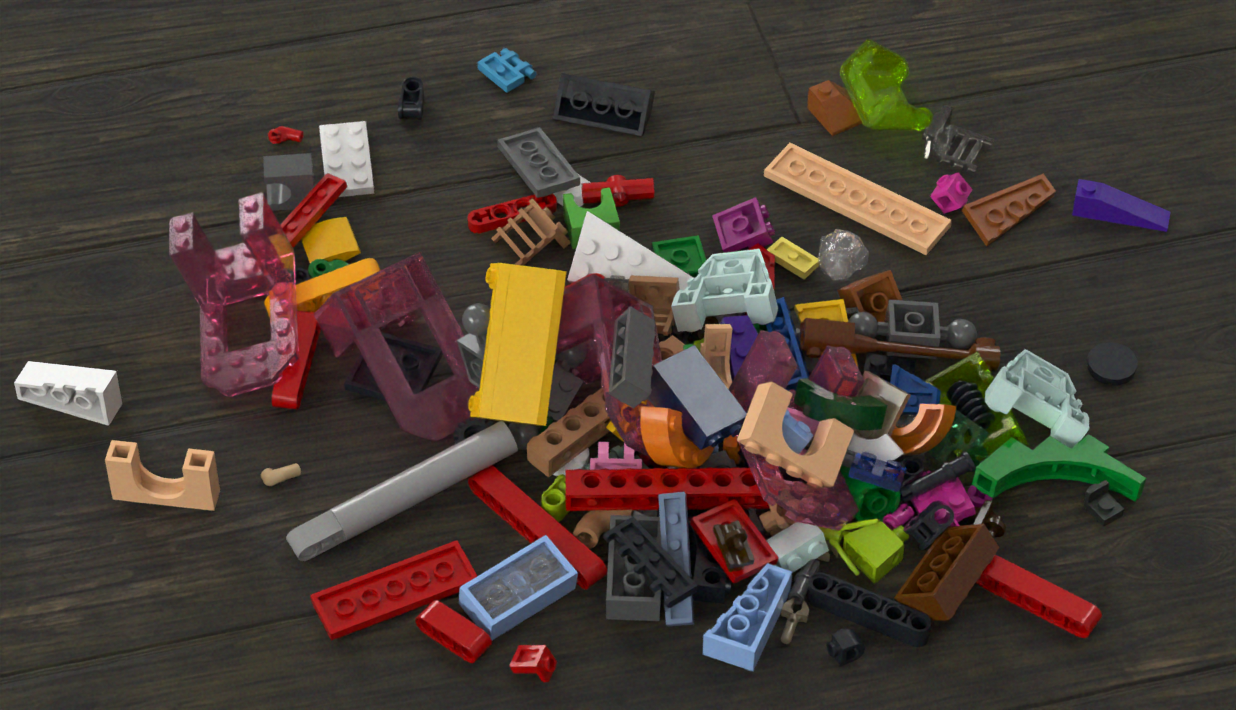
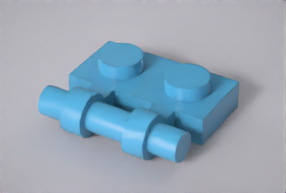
M507 48L502 49L501 56L494 52L477 62L478 70L506 93L524 83V76L534 79L537 74L528 62H523L519 59L517 53L509 51Z

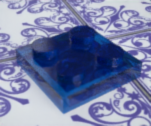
M862 452V454L856 453L848 477L899 493L907 468L902 467V464L897 461L887 460L885 462L877 459V456L874 454Z

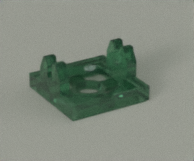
M955 410L954 420L948 433L939 444L927 452L942 463L953 460L947 458L952 450L961 449L969 454L975 467L981 464L976 459L977 455L983 458L988 457L986 448L981 444L989 433ZM970 428L972 439L967 445L964 443V434ZM952 436L959 439L955 445L950 440Z

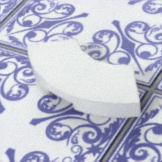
M853 432L847 448L850 451L856 452L853 463L863 466L885 464L904 454L888 433L877 439H866L859 437Z

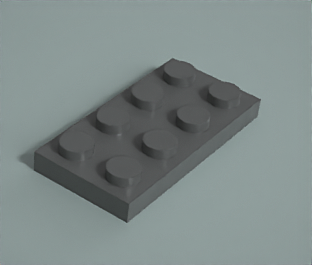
M540 127L498 139V148L537 198L580 185L579 175Z

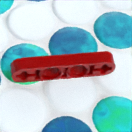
M534 194L471 211L468 214V228L474 233H483L498 229L499 227L502 228L509 223L507 220L510 217L514 219L519 214V208L529 206L531 204L529 201L532 198L542 210L547 207L553 214L557 209L556 196L550 194L537 198ZM498 213L507 214L504 218H498L495 215Z

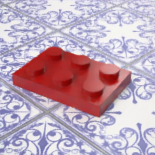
M736 499L691 519L690 524L733 584L760 572L767 563L771 565L777 564L779 557ZM739 520L742 529L748 535L747 542L755 561L752 565L744 566L742 570L730 572L718 546L713 527L717 524L727 525Z

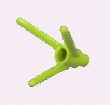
M871 519L844 525L828 524L827 526L817 523L816 526L823 532L825 539L829 540V543L836 549L852 572L858 576L860 572L839 543L844 535L851 533L844 530L878 524L879 520Z

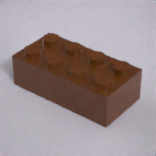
M985 524L946 528L936 538L894 597L895 601L927 614L931 621L950 620L999 549Z

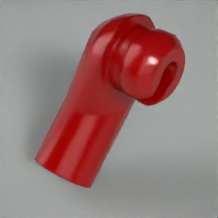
M285 126L272 129L268 133L269 141L273 144H280L287 140L301 142L304 136L303 131Z

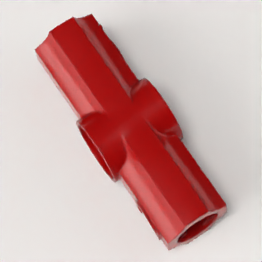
M613 175L606 182L581 183L583 203L601 202V190L603 188L611 189L616 207L626 205L629 200L654 198L655 193L653 178L626 180L622 175Z

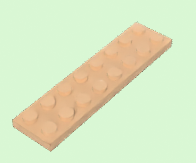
M789 143L764 170V177L924 255L929 253L951 227L950 219L792 143Z

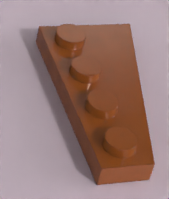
M1041 174L963 206L962 212L984 244L988 246L1053 198L1056 190L1046 176Z

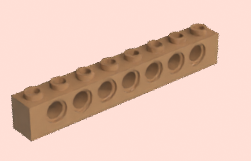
M673 335L667 340L660 342L653 349L652 367L683 351V345L685 344ZM610 381L606 382L596 393L589 395L576 408L570 409L560 420L551 423L545 431L538 436H534L527 443V460L547 477L553 475L609 432L606 426L623 405V402L609 394Z

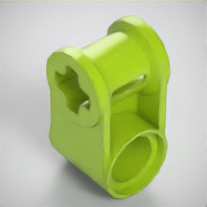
M560 474L554 483L542 494L541 508L558 522L569 512L566 511V477L564 474Z

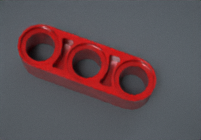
M434 600L415 618L416 625L424 634L469 663H474L492 645V639L483 629L440 601Z

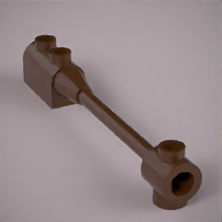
M805 318L800 324V350L806 351V356L809 358H820L822 353H830L832 360L843 361L846 360V355L876 351L967 360L970 367L977 369V374L981 376L992 375V370L996 371L1000 364V347L995 346V339L977 338L969 350L877 341V339L856 334L855 323Z

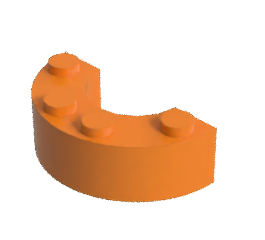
M920 404L915 419L905 427L898 428L895 426L890 437L904 452L903 456L925 453L939 444L948 433L954 420L956 406Z
M641 406L642 439L647 453L654 462L662 466L697 468L707 461L715 447L708 446L700 450L684 434L682 412L669 408Z

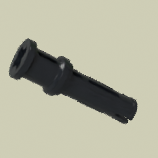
M963 451L961 456L949 462H942L939 469L899 488L902 495L900 497L907 504L909 501L947 481L954 483L959 476L969 471L971 473L975 472V465L969 454Z

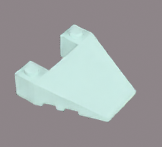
M760 249L712 254L698 269L699 275L695 279L691 277L687 281L688 286L684 291L680 289L675 294L671 305L678 332H695L702 329L706 316L747 312L752 324L759 323L764 325L774 322L778 311L773 285Z
M1026 349L1017 355L1013 361L1011 360L1006 367L1001 368L985 392V403H987L990 409L996 412L1001 411L1007 415L1010 409L1014 407L1051 429V436L1069 448L1074 447L1081 441L1089 430V417L1087 413H1082L1080 410L1083 404L1080 399L1076 400L1074 397L1076 389L1068 373Z

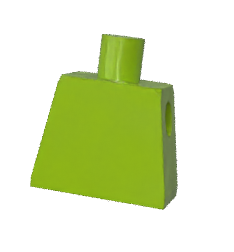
M879 521L878 524L865 526L844 535L843 550L850 560L875 584L901 562L904 553L903 542L909 539V534L903 531V526H899L891 531L883 522Z

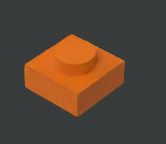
M739 434L735 437L730 435L724 438L723 451L726 450L729 459H733L736 464H739L740 461L738 451L743 446V444L737 441Z

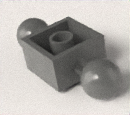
M889 300L885 322H877L876 318L868 312H857L848 320V322L855 323L856 334L875 338L876 335L885 336L886 342L939 347L940 340H946L952 348L966 350L977 339L976 327L969 320L956 319L948 327L940 326L938 303ZM886 352V356L936 359V357Z
M475 303L466 308L462 316V323L469 334L457 340L469 382L480 388L487 329L490 319V307L482 303Z
M573 335L563 337L556 346L557 362L554 364L547 414L549 417L552 416L554 422H557L564 416L583 383V380L569 373L570 368L580 366L585 361L588 353L585 342ZM511 423L508 426L518 450H527V443L530 439L539 435L537 425Z

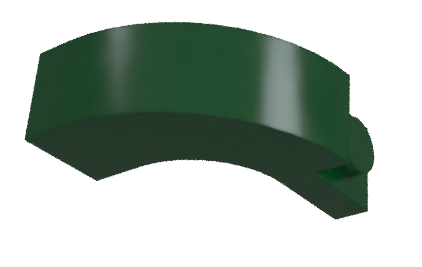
M807 378L798 380L793 403L803 408L802 414L820 422L835 418L853 430L882 429L888 406L871 395L852 397L830 392Z

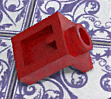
M519 645L509 667L513 673H537L542 682H549L556 668L557 661L546 645Z

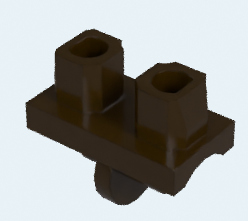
M985 500L982 507H975L976 514L968 517L969 523L973 525L985 524L993 538L1001 537L1006 531V526L1002 522L1003 519L993 512V501Z
M739 520L727 525H714L713 532L725 559L728 571L742 570L744 566L754 564L755 559L747 542L748 535L742 529Z

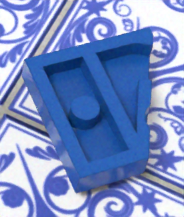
M897 365L892 366L890 383L911 395L901 415H917L920 404L940 403L941 391L938 388L922 381L917 376L908 373Z

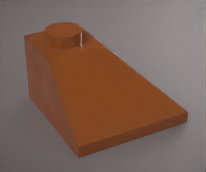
M829 80L809 88L807 108L832 136L871 120L870 114L846 88Z
M891 270L855 281L837 290L840 299H844L846 313L849 317L857 312H868L876 318L877 322H885L889 300H902Z

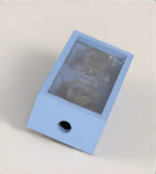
M545 535L461 586L458 604L472 621L494 640L574 590L578 572Z

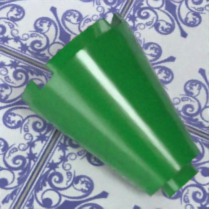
M852 463L850 468L841 465L836 481L857 521L878 519L883 522V518L889 512L893 513L896 511L900 502V491L893 482L862 465Z

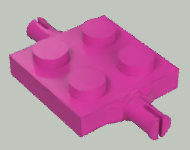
M956 478L954 483L947 481L911 500L918 515L934 501L945 502L954 512V520L949 527L960 526L958 522L976 514L975 507L959 478ZM946 509L937 510L934 515L935 520L943 519L946 516Z

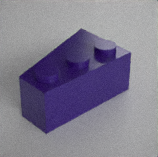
M749 316L723 317L720 324H730L732 327L730 374L732 383L737 391V396L739 398L754 397L758 385L768 382H774L783 388L785 382Z

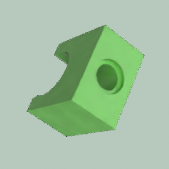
M603 188L601 190V204L592 209L579 207L575 203L572 193L563 194V216L572 249L577 248L587 211L620 231V221L610 188Z

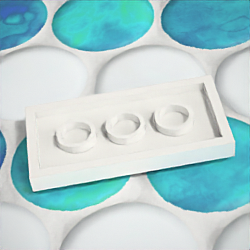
M366 121L319 125L324 175L329 173L346 181L348 186L339 197L374 194Z

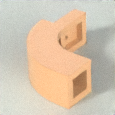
M705 324L704 343H701L700 353L735 399H737V391L732 383L730 374L732 327L730 324Z

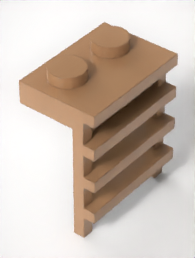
M533 198L529 201L531 203L524 210L522 208L518 210L519 214L514 219L510 217L507 220L509 223L502 229L499 227L497 229L498 233L491 238L496 243L503 237L521 258L514 265L523 266L554 238L563 248L571 243L565 236L568 231L560 222L555 224L552 220L556 217L547 207L542 210ZM524 218L543 239L536 246L517 225ZM512 228L517 231L531 248L526 255L508 237L507 233Z
M630 275L628 283L631 302L628 308L631 306L655 320L654 333L668 336L672 332L671 327L675 324L671 305L675 294L680 290L679 279L675 277Z

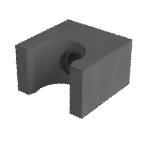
M311 153L263 156L268 211L295 209L315 187Z

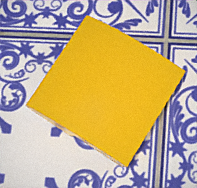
M347 217L316 223L301 239L310 263L316 259H324L328 262L336 259L345 262L361 253Z

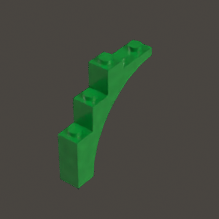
M1089 434L1072 448L1049 436L1034 450L1011 437L976 467L972 485L982 493L995 498L1009 488L1036 480L1066 479L1091 484H1099L1106 480L1109 483L1110 490L1118 492L1136 502L1142 495L1147 478L1108 455L1109 446Z

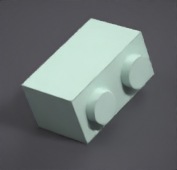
M807 516L766 540L779 557L777 564L774 566L792 571V573L806 565L810 560L816 559L829 551L823 532Z

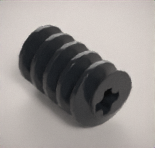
M958 381L949 387L946 396L950 400L951 405L956 406L955 411L959 415L961 422L964 423L963 425L970 436L983 433L995 422L996 416L994 413H991L992 410L985 403V398H982L983 395L978 390L976 383Z

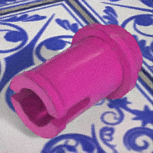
M908 504L900 505L896 511L883 518V523L891 531L913 518L914 511L910 506L904 511Z

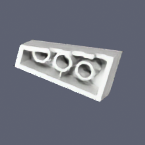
M28 361L14 382L19 400L108 426L122 405L117 373L113 370Z

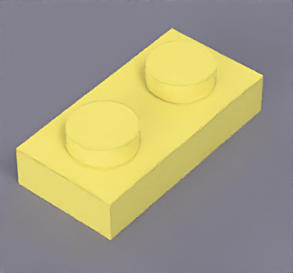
M784 237L778 239L767 249L775 256L776 263L802 279L807 278L819 267L820 260Z

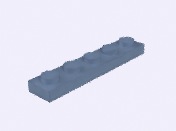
M686 493L659 494L661 547L691 578ZM664 592V600H666L668 596ZM692 595L671 608H667L665 605L666 625L668 627L694 624Z

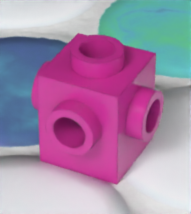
M959 172L950 176L947 174L937 181V186L930 197L945 214L964 206L968 201L967 198L972 188Z

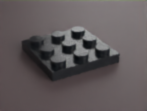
M373 330L344 383L345 390L415 409L443 356L442 348Z

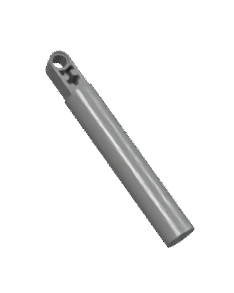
M499 421L294 528L288 533L286 539L300 561H307L516 453L518 448L515 439L507 425L503 421Z

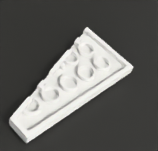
M586 212L568 276L569 282L573 283L591 273H598L605 276L608 280L606 291L629 297L628 280L630 275L675 277L679 279V288L683 291L688 286L687 281L692 276L590 212Z

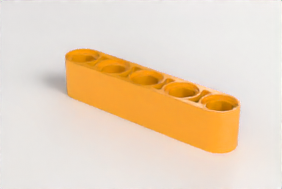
M367 258L272 293L265 299L264 305L271 322L274 325H284L293 321L296 310L319 312L332 307L333 299L364 295L375 291L383 286L385 279L377 261L373 258Z

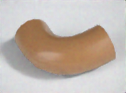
M634 510L589 511L578 522L573 535L586 547L593 548L597 545L600 536L610 530L611 515L632 516Z

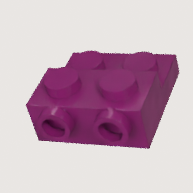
M756 197L712 215L724 253L735 252L747 246L750 249L757 243L763 247L773 243L771 236L775 235V231L771 222L766 221L767 218H770L769 212L765 204L760 205Z

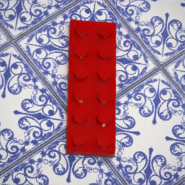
M458 540L314 593L310 597L332 641L432 603L434 600H440L456 594L460 591L461 586L476 578L477 574Z

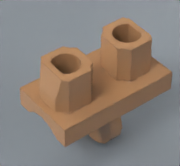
M774 500L768 503L771 510L759 516L765 530L769 531L773 537L803 519L805 512L803 507L797 502H789L782 508Z

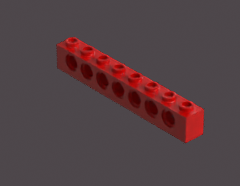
M707 467L690 469L603 468L597 470H565L566 511L658 510L659 494L677 492L686 493L687 510L713 509L733 499L737 500L742 509H770L768 503L777 498L775 468Z

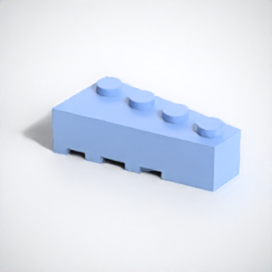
M767 563L748 584L747 590L733 601V606L717 619V624L711 630L709 629L703 635V655L754 671L781 613L783 604L788 598V593L791 591L792 571Z

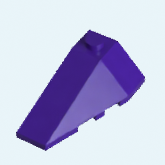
M1079 179L1072 216L1167 232L1170 211L1104 183Z

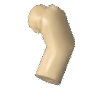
M296 463L275 470L266 468L262 471L261 478L264 484L274 486L287 479L299 476L301 469Z

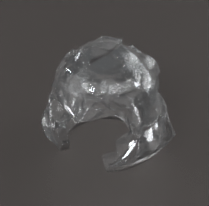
M835 229L834 232L821 237L818 263L823 274L829 276L830 279L848 280L858 269L861 270L867 265L869 251L859 236L849 231Z

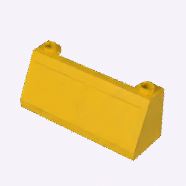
M505 263L490 264V268L486 272V282L493 289L490 319L487 329L480 389L469 399L470 417L546 426L566 271Z

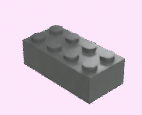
M610 516V530L634 517L661 545L660 517ZM616 539L610 541L606 619L660 621L661 589L653 592L650 589V585L654 580L646 572L637 575L633 569L638 563L630 554L621 557L617 552L622 546Z

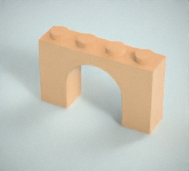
M774 382L758 385L737 441L745 445L747 451L764 456L768 463L783 467L790 476L807 481V485L811 488L821 490L822 488L834 486L854 430L835 418L820 421L808 451L804 455L797 454L787 445L782 433L783 418L793 394Z
M111 440L105 463L113 500L215 510L220 487L214 451L188 449L182 468L184 477L168 479L154 475L144 468L140 461L137 443Z

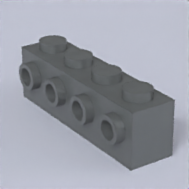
M630 306L615 320L609 394L620 402L635 408L642 401H646L651 394L655 320Z

